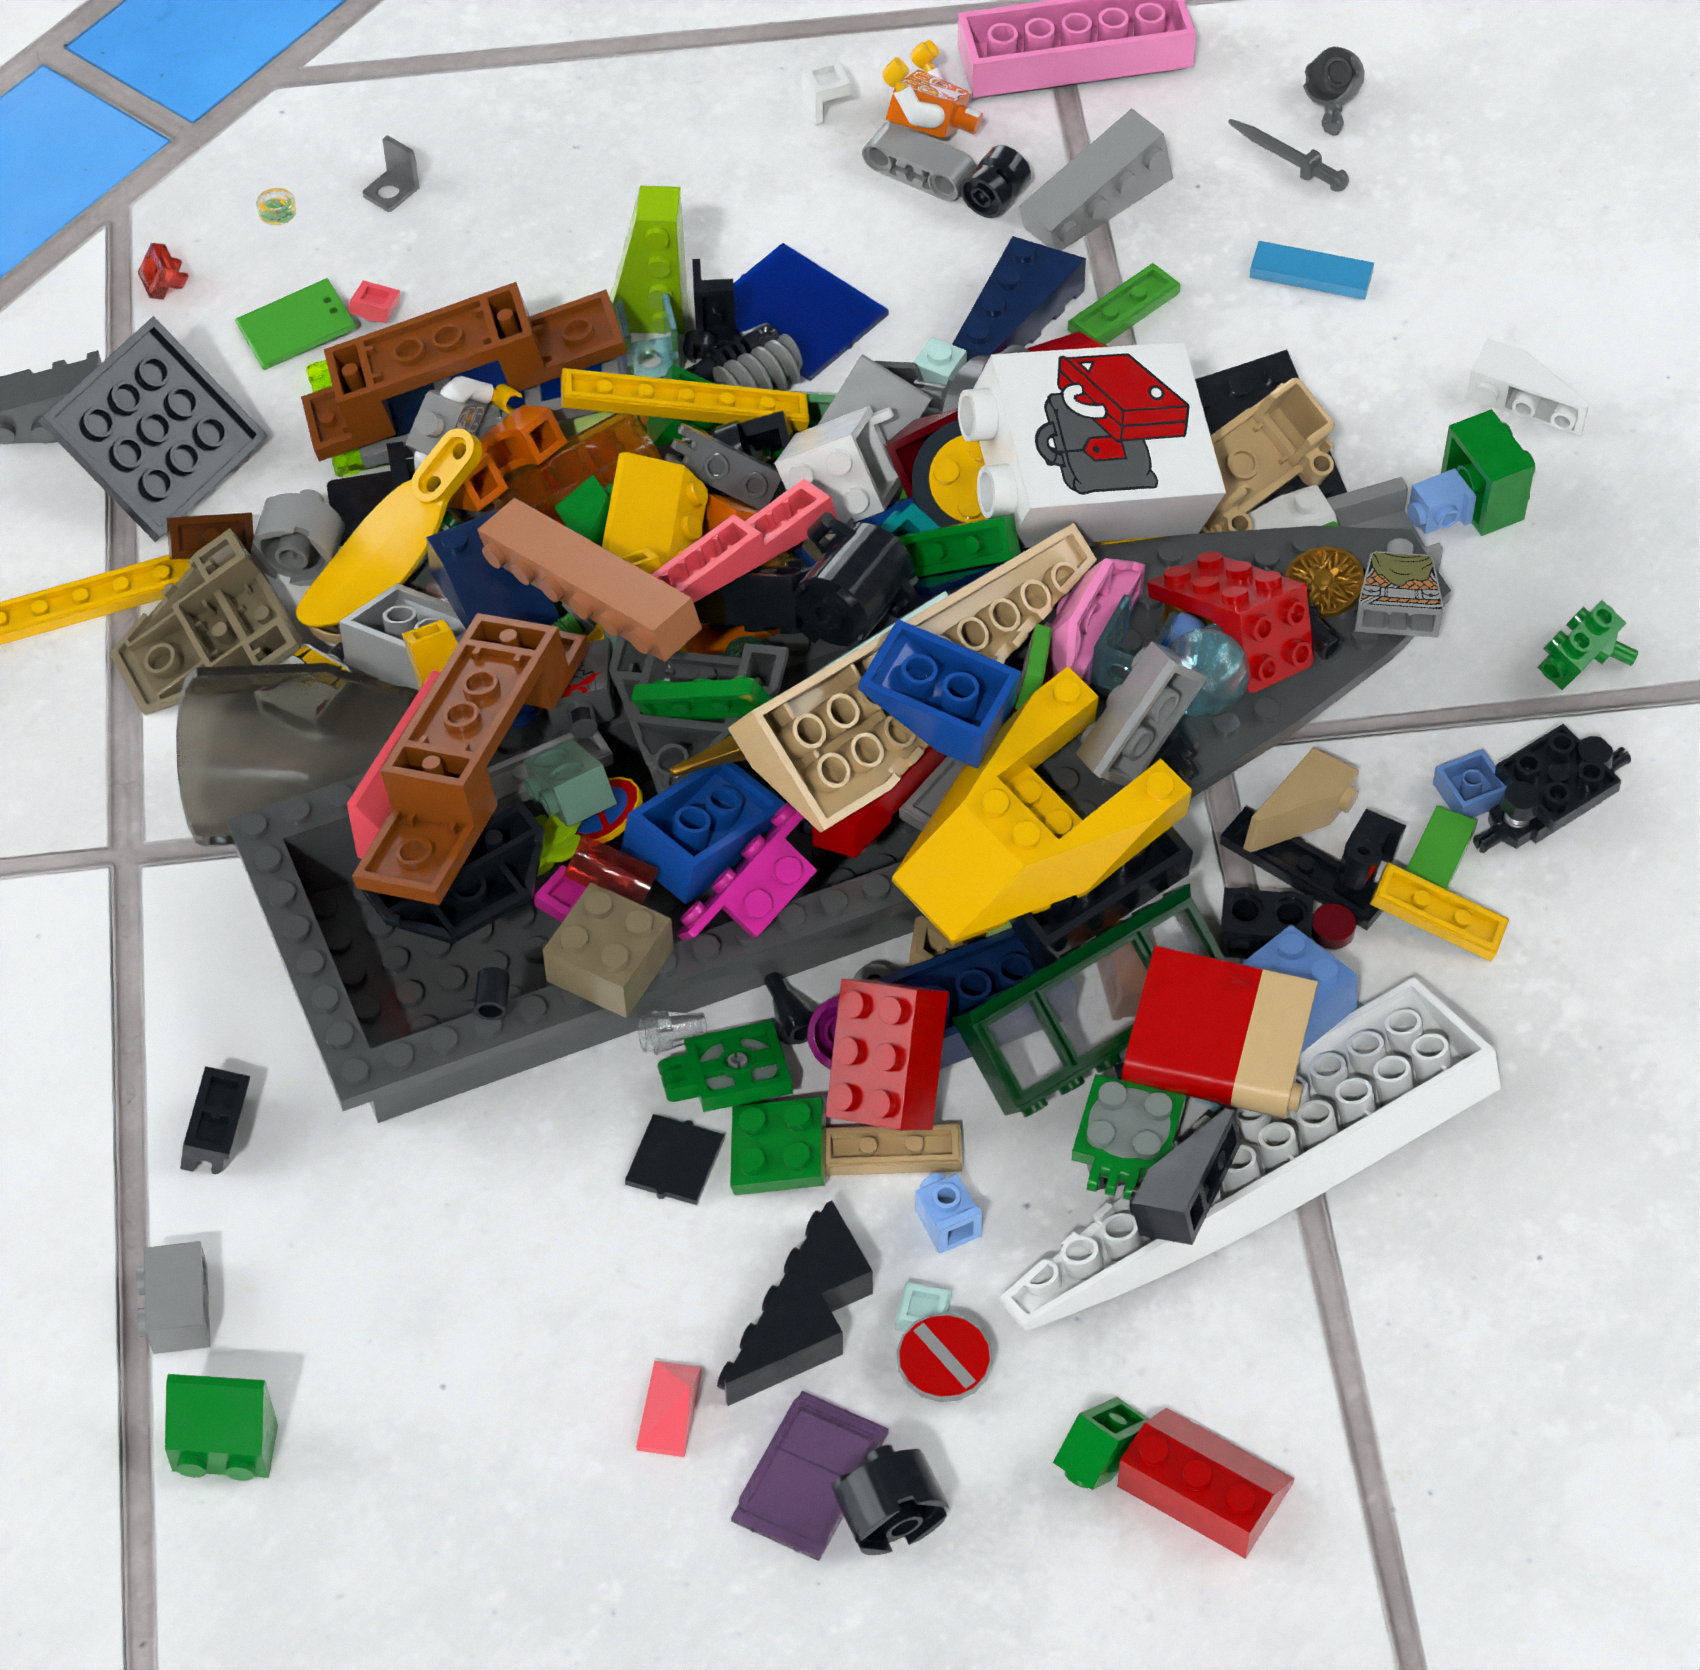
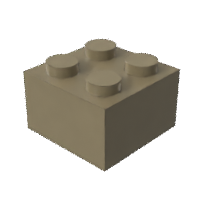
M591 882L542 950L546 980L627 1018L674 951L672 920L665 915Z

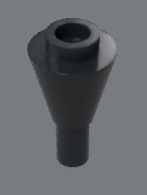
M773 972L768 974L764 979V983L773 998L772 1003L779 1040L789 1045L807 1042V1026L810 1016L814 1011L792 991L788 990L779 973Z

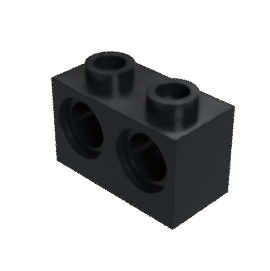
M1224 887L1219 948L1223 956L1248 959L1289 926L1285 923L1292 924L1311 939L1314 895H1304L1294 891L1271 892L1255 890L1249 887Z

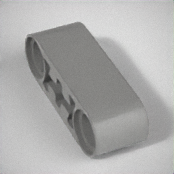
M893 122L884 123L862 149V157L865 163L874 171L945 201H953L960 194L961 182L976 167L974 160L967 153Z

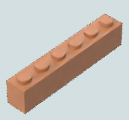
M513 498L477 529L484 545L482 553L493 567L497 569L502 567L513 573L522 584H531L537 587L553 602L561 601L571 607L582 619H592L600 624L610 635L614 637L619 635L631 642L643 654L650 653L665 662L702 630L690 596L516 498Z

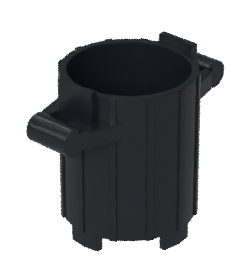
M826 512L807 529L808 538L815 542L823 555L798 583L799 585L791 597L795 601L798 616L804 622L799 630L809 640L816 643L821 638L829 644L846 646L851 650L859 642L865 640L886 613L899 619L926 603V601L919 596L913 587L919 579L916 576L914 579L912 578L914 570L911 555L897 536H894L879 525L862 522L853 524L855 520L852 517L844 524L836 520L831 513ZM832 530L835 535L829 541L825 536ZM905 598L909 602L902 608L898 603Z

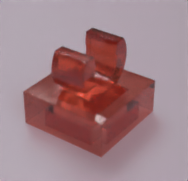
M151 243L138 270V275L149 298L164 300L169 287L182 289L189 277L188 273L178 272L182 261L171 257L166 244Z

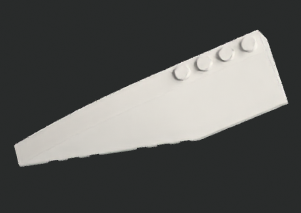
M1415 977L1407 980L1350 1013L1301 1053L1297 1067L1296 1083L1303 1084L1304 1088L1298 1112L1289 1111L1287 1119L1225 1105L1211 1118L1205 1115L1193 1125L1195 1133L1224 1109L1235 1110L1242 1141L1193 1245L1139 1236L1135 1216L1130 1212V1200L1123 1199L1122 1196L1113 1205L1106 1202L1093 1214L1095 1220L1079 1235L1072 1232L1061 1242L1062 1249L1051 1260L1042 1259L999 1297L1001 1304L1026 1332L1152 1282L1247 1236L1309 1202L1501 1089L1495 1049ZM1174 1142L1173 1149L1180 1145L1182 1142ZM1140 1177L1138 1187H1140L1144 1178Z

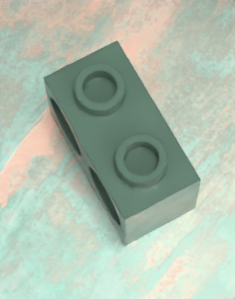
M569 739L523 761L528 773V777L524 778V785L530 798L534 803L541 802L550 817L555 815L567 827L617 804L603 764L573 739Z

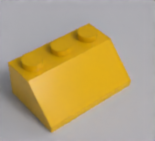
M629 452L620 453L602 547L619 557L649 547L659 557L661 566L665 565L702 536L705 507L708 501V489L685 465Z

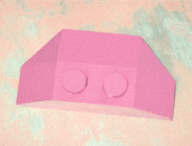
M1105 558L1087 571L1075 584L1072 591L1059 600L1055 620L1053 623L1047 622L1044 625L1051 627L1050 631H1052L1045 669L1048 681L1069 666L1088 686L1091 684L1094 646L1124 594L1123 626L1125 625L1143 593L1145 564L1137 561Z

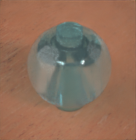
M1209 624L1205 628L1186 632L1168 647L1208 676V679L1185 711L1186 714L1196 717L1218 716L1231 710L1243 698L1250 680L1248 657L1237 640L1225 633L1217 624Z

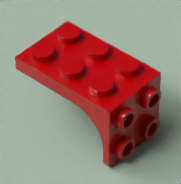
M1220 552L1202 553L1197 556V560L1184 566L1168 568L1164 571L1163 575L1147 581L1149 598L1205 617L1216 623L1225 632L1237 654L1242 688L1245 691L1255 693L1301 672L1313 664L1314 654L1305 583L1281 576V573L1276 571H1266L1254 567L1250 562L1236 561L1224 557Z

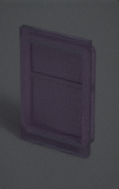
M801 1391L800 1395L792 1402L740 1495L739 1504L731 1517V1522L793 1549L795 1552L820 1561L844 1517L831 1487L833 1481L844 1474L854 1472L866 1464L865 1458L867 1454L882 1446L889 1433V1428Z

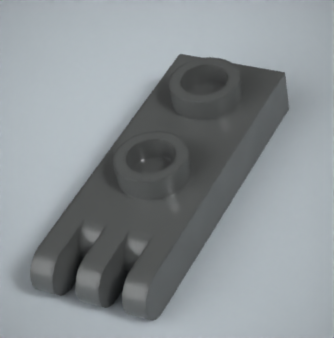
M681 423L678 433L692 441L688 444L674 438L670 447L685 456L681 459L667 453L664 461L685 465L703 483L756 509L761 510L771 502L781 481L777 468L687 424Z

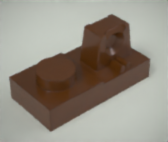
M251 512L166 518L169 559L171 560L191 558L198 550L229 528L251 554L254 538Z

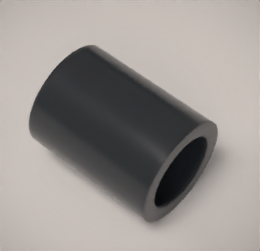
M487 967L477 973L474 1013L479 1018L499 1020L505 1017L510 975L507 971L497 967Z

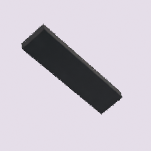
M1244 807L1221 834V845L1305 895H1314V900L1322 905L1340 904L1347 907L1354 914L1356 925L1366 931L1383 912V910L1370 905L1377 883L1373 882V885L1366 890H1354L1344 886L1336 876L1340 862L1298 837L1251 853L1243 849L1251 818L1255 814L1254 811L1247 807Z

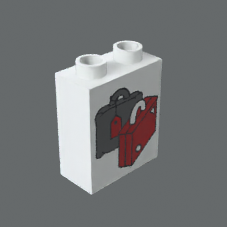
M1185 342L991 354L974 388L963 390L960 394L958 420L961 434L967 442L979 441L985 466L981 467L977 478V497L980 510L985 518L1012 514L1020 548L1033 547L1072 523H1075L1086 543L1198 534L1226 494Z

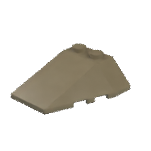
M230 528L198 550L187 563L191 567L175 585L169 583L161 592L165 596L149 616L143 613L109 653L140 711L144 715L264 673L301 647L303 637L270 580Z

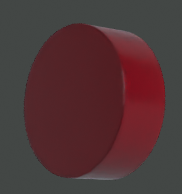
M1325 904L1316 909L1313 913L1312 938L1317 944L1328 949H1340L1351 943L1355 935L1356 918L1347 907L1340 904Z

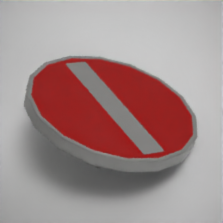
M951 1313L930 1314L915 1321L902 1334L897 1348L898 1372L905 1384L919 1396L937 1402L959 1401L976 1393L987 1381L993 1363L991 1343L983 1330L968 1318Z

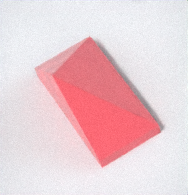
M654 1360L636 1445L637 1451L685 1457L702 1367Z

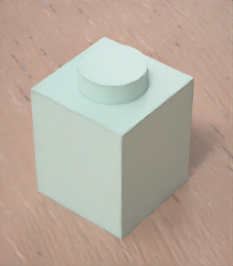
M931 337L913 363L918 365L924 381L947 384L949 380H954L956 374L967 362V351Z

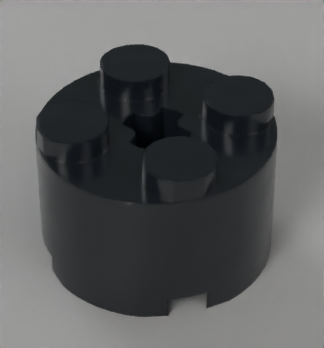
M892 1445L880 1446L867 1454L865 1458L866 1464L854 1472L838 1477L831 1485L835 1499L860 1551L866 1555H881L893 1552L889 1543L905 1537L909 1545L915 1543L938 1528L947 1517L944 1507L949 1508L948 1502L924 1453L920 1449L894 1451Z

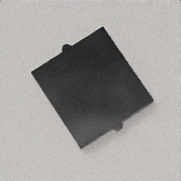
M653 1114L625 1178V1185L655 1193L658 1199L669 1197L698 1205L725 1140V1135L693 1126L691 1120L683 1123Z

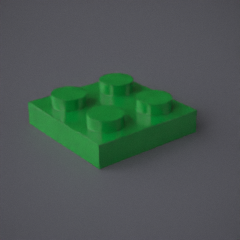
M822 1096L732 1106L730 1187L734 1195L825 1186L826 1104Z

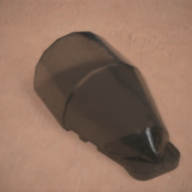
M328 663L196 667L192 669L184 680L178 704L176 752L181 802L187 826L195 842L204 847L233 846L235 844L229 832L226 819L366 773L419 690L406 686L392 685L379 681L378 678L369 675L362 676L339 669V666Z

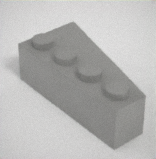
M1131 108L1019 206L1025 229L1047 247L1062 251L1172 180L1173 175L1164 133Z

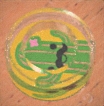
M283 188L268 189L262 192L256 201L259 218L270 225H281L289 222L294 218L297 211L294 195Z

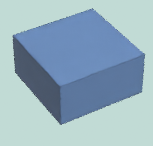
M1483 749L1435 768L1433 785L1450 810L1470 818L1489 812L1490 809L1500 804L1506 786L1494 775L1496 767Z

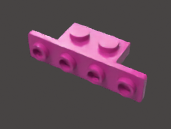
M789 802L784 804L771 818L770 821L775 826L764 838L760 834L757 835L744 847L741 855L745 859L734 871L730 867L727 868L714 880L710 887L715 892L704 904L700 900L697 901L684 913L680 919L684 926L676 934L682 941L694 939L721 908L750 937H758L816 873L817 869L785 839L804 818Z

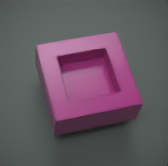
M562 865L534 895V906L562 923L591 882Z

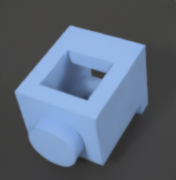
M1454 468L1412 485L1410 501L1407 506L1408 517L1415 527H1419L1424 534L1440 528H1448L1457 521H1461L1466 526L1472 523L1477 496Z
M935 1173L921 1182L920 1189L915 1190V1210L939 1254L982 1236V1212L979 1206H975L958 1173L947 1178L943 1173Z

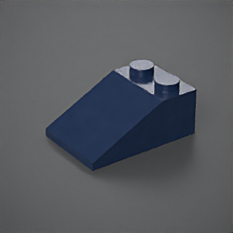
M499 510L426 537L430 573L466 630L477 613L550 626L558 622V619L561 620L553 601L542 590L531 584H522L513 573L502 567L499 569L493 567L482 553L484 545L477 529Z

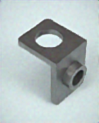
M386 135L382 142L387 171L365 188L362 193L363 197L387 212H392L419 189L414 151ZM385 186H394L399 189V193L391 198H383L377 194Z

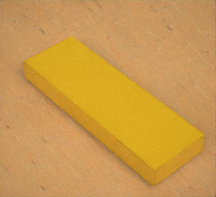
M1389 862L1381 873L1370 901V905L1489 961H1492L1497 955L1509 922L1508 918Z

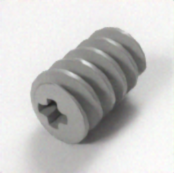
M783 334L779 336L777 341L771 340L766 342L764 347L758 346L752 349L750 354L744 353L739 355L737 361L732 359L725 362L723 367H715L712 373L716 384L773 390L772 383H774L777 389L783 391L787 389L786 376L794 385L800 383L801 376L799 370L803 363L795 341L789 335Z

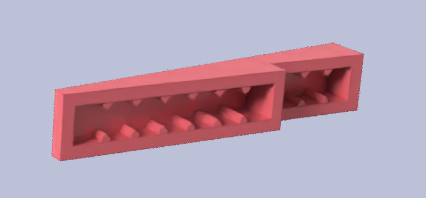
M802 479L748 520L744 521L733 514L651 575L690 596L694 603L808 539L807 529L823 513H831L838 520L831 496L806 479Z

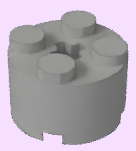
M305 489L300 494L285 493L269 497L265 500L254 534L251 556L261 570L270 577L276 579L277 574H281L291 578L289 584L298 586L312 585L338 552L345 524L339 514L326 504L323 496L315 490Z

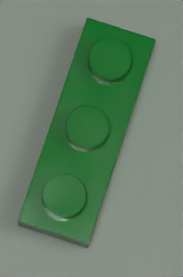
M1012 514L897 536L911 555L914 570L912 578L1009 561L1021 554Z
M736 676L732 680L696 678L692 682L674 683L667 680H657L653 684H635L631 701L644 715L688 720L742 718L772 699L754 678L747 676Z

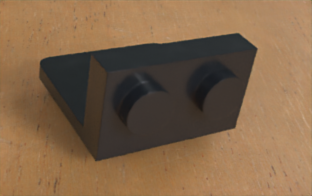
M403 441L386 444L391 471L334 479L327 483L329 505L339 514L345 524L339 546L344 545L361 522L386 496L406 481L412 479L415 473L414 456L405 458Z

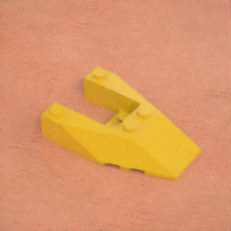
M1069 666L1036 690L1004 723L979 768L965 764L892 876V882L952 945L1006 925L1008 920L1032 912L1036 914L1051 907V904L1074 895L1078 898L1087 895L1188 812L1192 789L1162 759H1159L1084 820L1034 771L1036 767L1095 722L1099 696Z

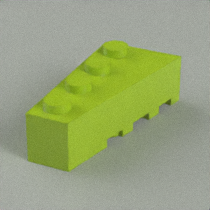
M640 185L610 299L613 303L616 318L617 304L623 332L671 334L669 294L677 333L684 334L688 294L681 187Z

